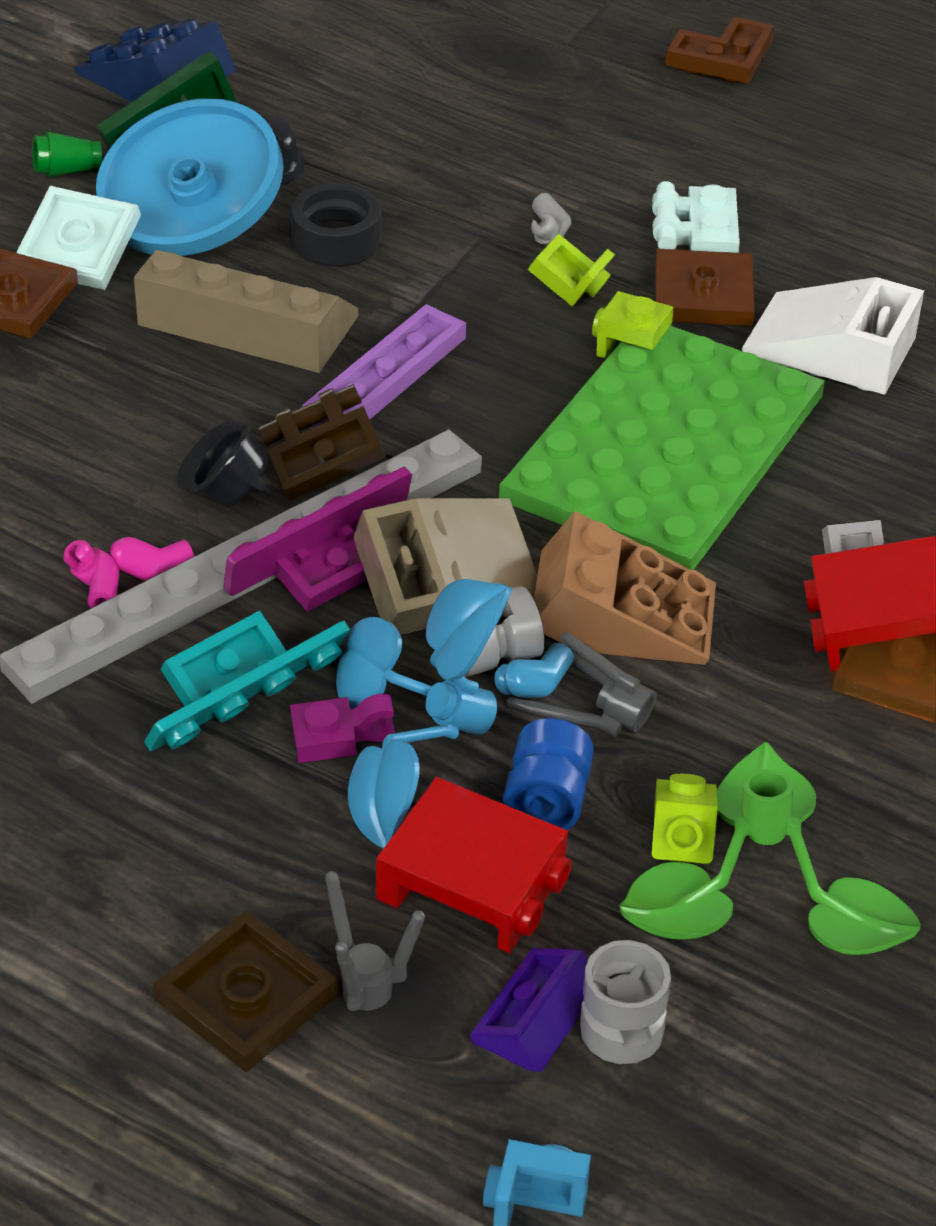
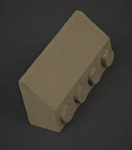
M155 250L134 276L139 326L317 373L321 372L358 317V308L339 296L319 292L313 288L300 287L272 280L266 276H257L229 269L219 264L194 260L172 252Z

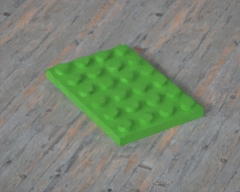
M673 326L668 328L653 350L622 341L500 483L499 498L510 499L512 506L563 525L572 513L577 511L594 521L604 523L610 529L643 546L651 547L659 554L682 566L694 570L823 395L825 381L805 374L800 370L779 365L760 358L755 354L737 350L712 341L710 338L698 336Z

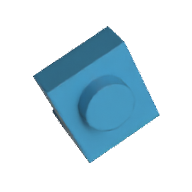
M509 1139L503 1166L491 1164L485 1184L483 1206L494 1208L493 1226H510L514 1204L582 1217L587 1197L591 1155L573 1152L567 1147L556 1144L541 1146Z

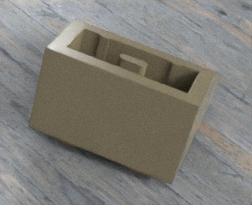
M415 498L362 511L353 539L381 619L388 620L394 624L400 635L426 629L430 612L437 597L448 584L456 580L472 579L503 584L510 588L523 586L534 599L537 573L510 499Z

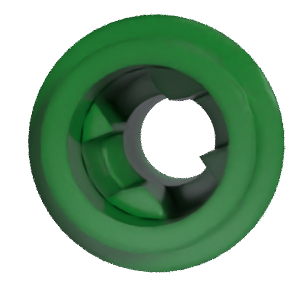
M45 131L44 136L33 137L32 162L34 172L45 173L46 178L91 169H100L102 164L101 142Z

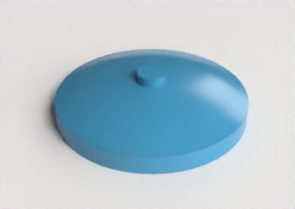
M221 99L189 100L151 113L131 126L117 139L100 166L96 182V196L138 205L141 217L127 244L131 248L151 255L155 250L172 252L179 256L202 253L235 239L264 215L280 188L283 176V158L271 127L254 110L242 104Z

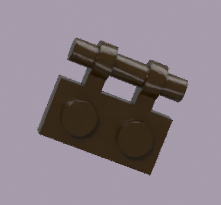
M354 384L337 392H334L333 388L318 394L319 400L293 412L290 407L275 414L277 419L258 427L266 446L283 438L286 440L268 448L267 452L289 501L386 457L364 406L344 414L345 410L362 403ZM327 418L329 419L328 422L323 423L315 428H312L304 433H301V430L308 428L316 423H319Z

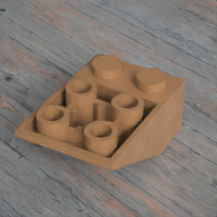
M574 511L541 551L534 602L539 611L544 635L566 645L561 640V636L563 633L569 632L600 654L702 665L709 661L716 582L706 578L698 571L690 570L659 554L651 547L643 546L610 529L604 523L594 521Z

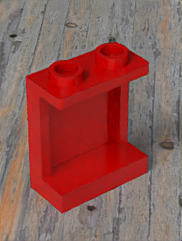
M936 536L811 556L814 579L804 580L809 613L820 612L821 618L810 619L815 652L827 651L830 671L842 670L839 656L841 648L936 633Z
M436 777L376 858V899L399 908L408 893L413 890L496 926L498 929V949L510 954L522 935L530 937L534 933L541 920L544 902L550 892L558 894L569 877L572 860L566 857L568 830Z

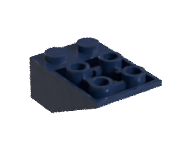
M196 18L183 20L172 27L169 22H163L147 30H144L143 26L128 29L119 34L120 42L113 46L111 43H106L87 52L89 59L74 67L77 74L130 102H133L208 51L212 52L219 59L226 76L236 71L217 21L198 23Z

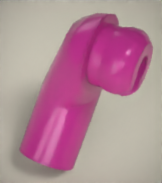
M124 537L115 541L109 551V555L115 559L120 571L142 581H147L194 557L192 548L184 539L160 549L137 538Z
M76 540L70 543L64 551V562L70 567V572L76 578L90 586L88 594V605L90 608L117 596L119 567L115 559L106 552L96 547H91L87 541Z

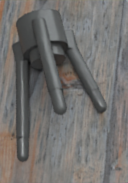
M565 632L562 634L561 640L577 652V654L573 652L574 661L572 665L603 684L596 702V707L604 710L603 715L600 716L509 697L505 702L506 706L510 709L598 728L616 737L622 727L635 733L640 731L653 710L657 692L641 685L639 679L623 672L586 643H583L571 633Z
M330 871L326 874L325 879L338 938L335 950L341 971L343 999L347 1002V1008L351 1011L378 1009L384 1006L391 998L393 983L403 982L407 978V963L420 934L425 914L420 910L412 914L394 958H390L381 947L375 944L362 943L355 945L338 875L336 872Z

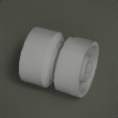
M517 586L512 588L513 591L488 642L474 666L464 677L497 668L500 658L509 664L512 660L532 659L542 655L544 650L542 621L534 599L525 587Z
M622 940L613 941L599 947L589 957L584 975V999L581 1009L580 1029L582 1040L588 1049L601 1059L617 1064L638 1063L651 1057L660 1047L664 1036L667 1015L666 1006L671 983L669 964L660 952L644 943Z

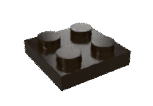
M246 909L155 982L153 988L156 1002L247 1073L338 995V978Z

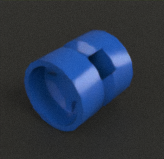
M539 719L524 726L519 734L515 748L513 770L508 775L503 795V804L565 830L573 827L580 818L585 796V786L589 779L594 757V744L589 735L579 726L561 719Z

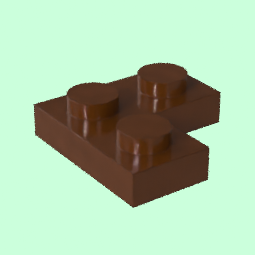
M732 17L721 38L679 29L666 51L665 66L679 68L681 71L689 74L702 73L720 77L731 83L743 82L749 84L773 40L774 25Z

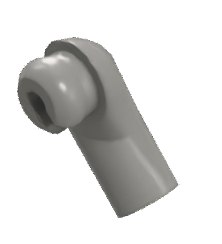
M549 193L540 194L534 199L532 209L542 221L538 224L533 220L531 230L535 240L541 245L547 246L558 233L561 236L565 235L571 225V218Z

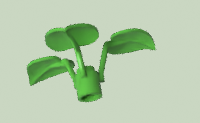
M767 742L742 759L728 773L717 789V813L726 823L735 826V832L719 874L711 880L709 874L696 865L683 862L663 863L640 875L632 884L626 899L619 905V910L625 919L650 934L664 938L686 940L709 935L725 925L733 914L731 899L720 890L725 888L730 880L745 836L749 835L754 842L762 845H773L782 841L785 835H789L809 894L815 902L819 903L809 912L808 926L814 937L824 946L843 954H871L903 943L915 937L920 931V922L910 907L892 892L874 882L860 878L844 877L833 882L829 887L828 893L821 889L801 834V822L806 820L816 807L815 790L811 783L785 763Z

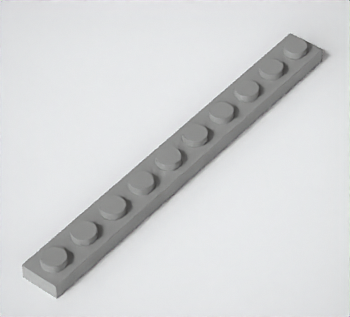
M448 429L0 654L1 672L33 704L277 578L274 574L244 591L230 596L223 588L226 559L239 545L245 542H255L277 531L286 521L295 518L301 519L322 508L330 499L336 496L344 497L364 487L375 476L379 474L387 475L404 466L412 474L407 500L432 498L481 473L482 456Z

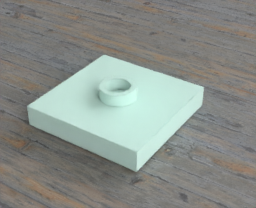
M50 186L16 253L77 269V284L105 290L141 217L139 207L131 203Z

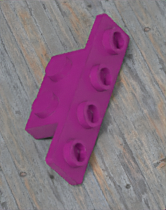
M405 466L387 475L379 474L372 478L364 487L344 497L336 496L330 499L322 508L301 519L288 520L277 531L255 542H245L239 545L226 559L223 588L230 596H234L275 574L303 608L309 612L367 581L353 539L362 511L406 501L408 499L412 474Z

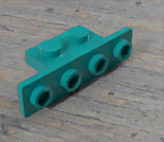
M258 611L165 660L160 670L185 707L156 722L144 743L150 752L165 744H168L171 749H176L186 744L201 732L199 727L201 724L214 717L220 723L225 722L242 712L249 705L247 699L261 691H264L267 697L272 696L289 686L296 679L294 673L310 665L313 671H317L332 663L342 654L339 646L351 629L343 620L286 651L261 611Z

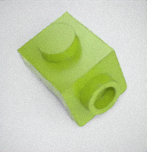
M558 233L527 270L573 307L585 292L593 298L606 283L611 274L605 268L615 254L607 249L594 263Z
M618 291L606 308L598 310L593 321L592 335L597 337V357L607 359L619 341L653 350L672 324L673 306L655 302L647 297H637Z
M673 774L670 776V780H656L652 839L653 858L709 864L713 860L718 810L716 784H706L705 778L693 774Z

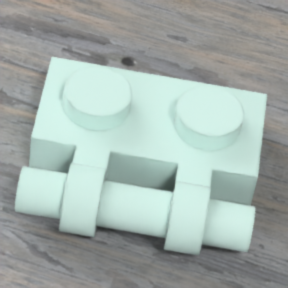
M666 181L661 182L657 186L656 193L652 198L653 213L657 216L653 222V236L658 242L660 249H675L677 245H689L690 250L738 253L739 229L736 188H724L719 185L689 186L688 197H679L672 183Z

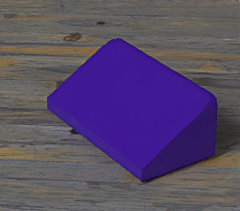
M532 948L469 1037L472 1042L524 1069L541 1072L581 1015L584 999V975L588 962L583 950Z

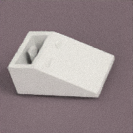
M874 277L776 292L743 345L742 351L755 354L774 363L806 371L814 376L826 377L856 386L862 390L874 391L885 395L916 338L924 290Z

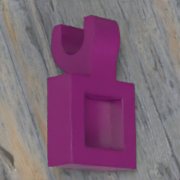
M388 694L369 696L354 709H350L348 697L290 705L298 763L357 755L356 742H383L387 735L395 733L392 717H394L391 696Z

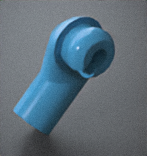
M553 643L549 646L541 660L518 659L512 660L509 664L501 665L495 673V685L500 693L504 695L513 694L523 698L546 697L555 690L573 663L574 654L566 645Z

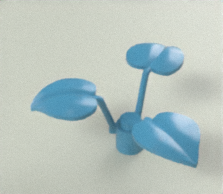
M461 579L448 584L441 591L428 618L426 639L428 644L435 649L431 655L430 662L437 668L439 675L446 680L438 682L433 686L391 670L401 653L402 638L398 629L388 620L378 617L364 618L357 622L349 632L345 642L346 649L341 654L337 669L336 688L338 697H348L350 709H354L367 697L384 694L386 683L389 681L427 696V713L432 716L435 723L441 725L389 734L384 738L382 748L369 746L358 756L348 785L349 809L359 830L377 846L384 849L407 815L416 792L420 770L419 758L409 742L438 737L456 739L459 731L473 735H482L492 726L497 713V701L494 694L489 690L479 688L477 682L467 680L464 675L474 666L482 653L513 591L512 588L498 583Z

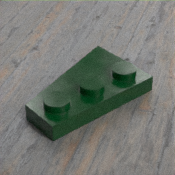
M208 51L96 127L108 150H110L117 139L131 126L151 113L167 106L197 99H221L236 103L237 100L219 59L212 52Z

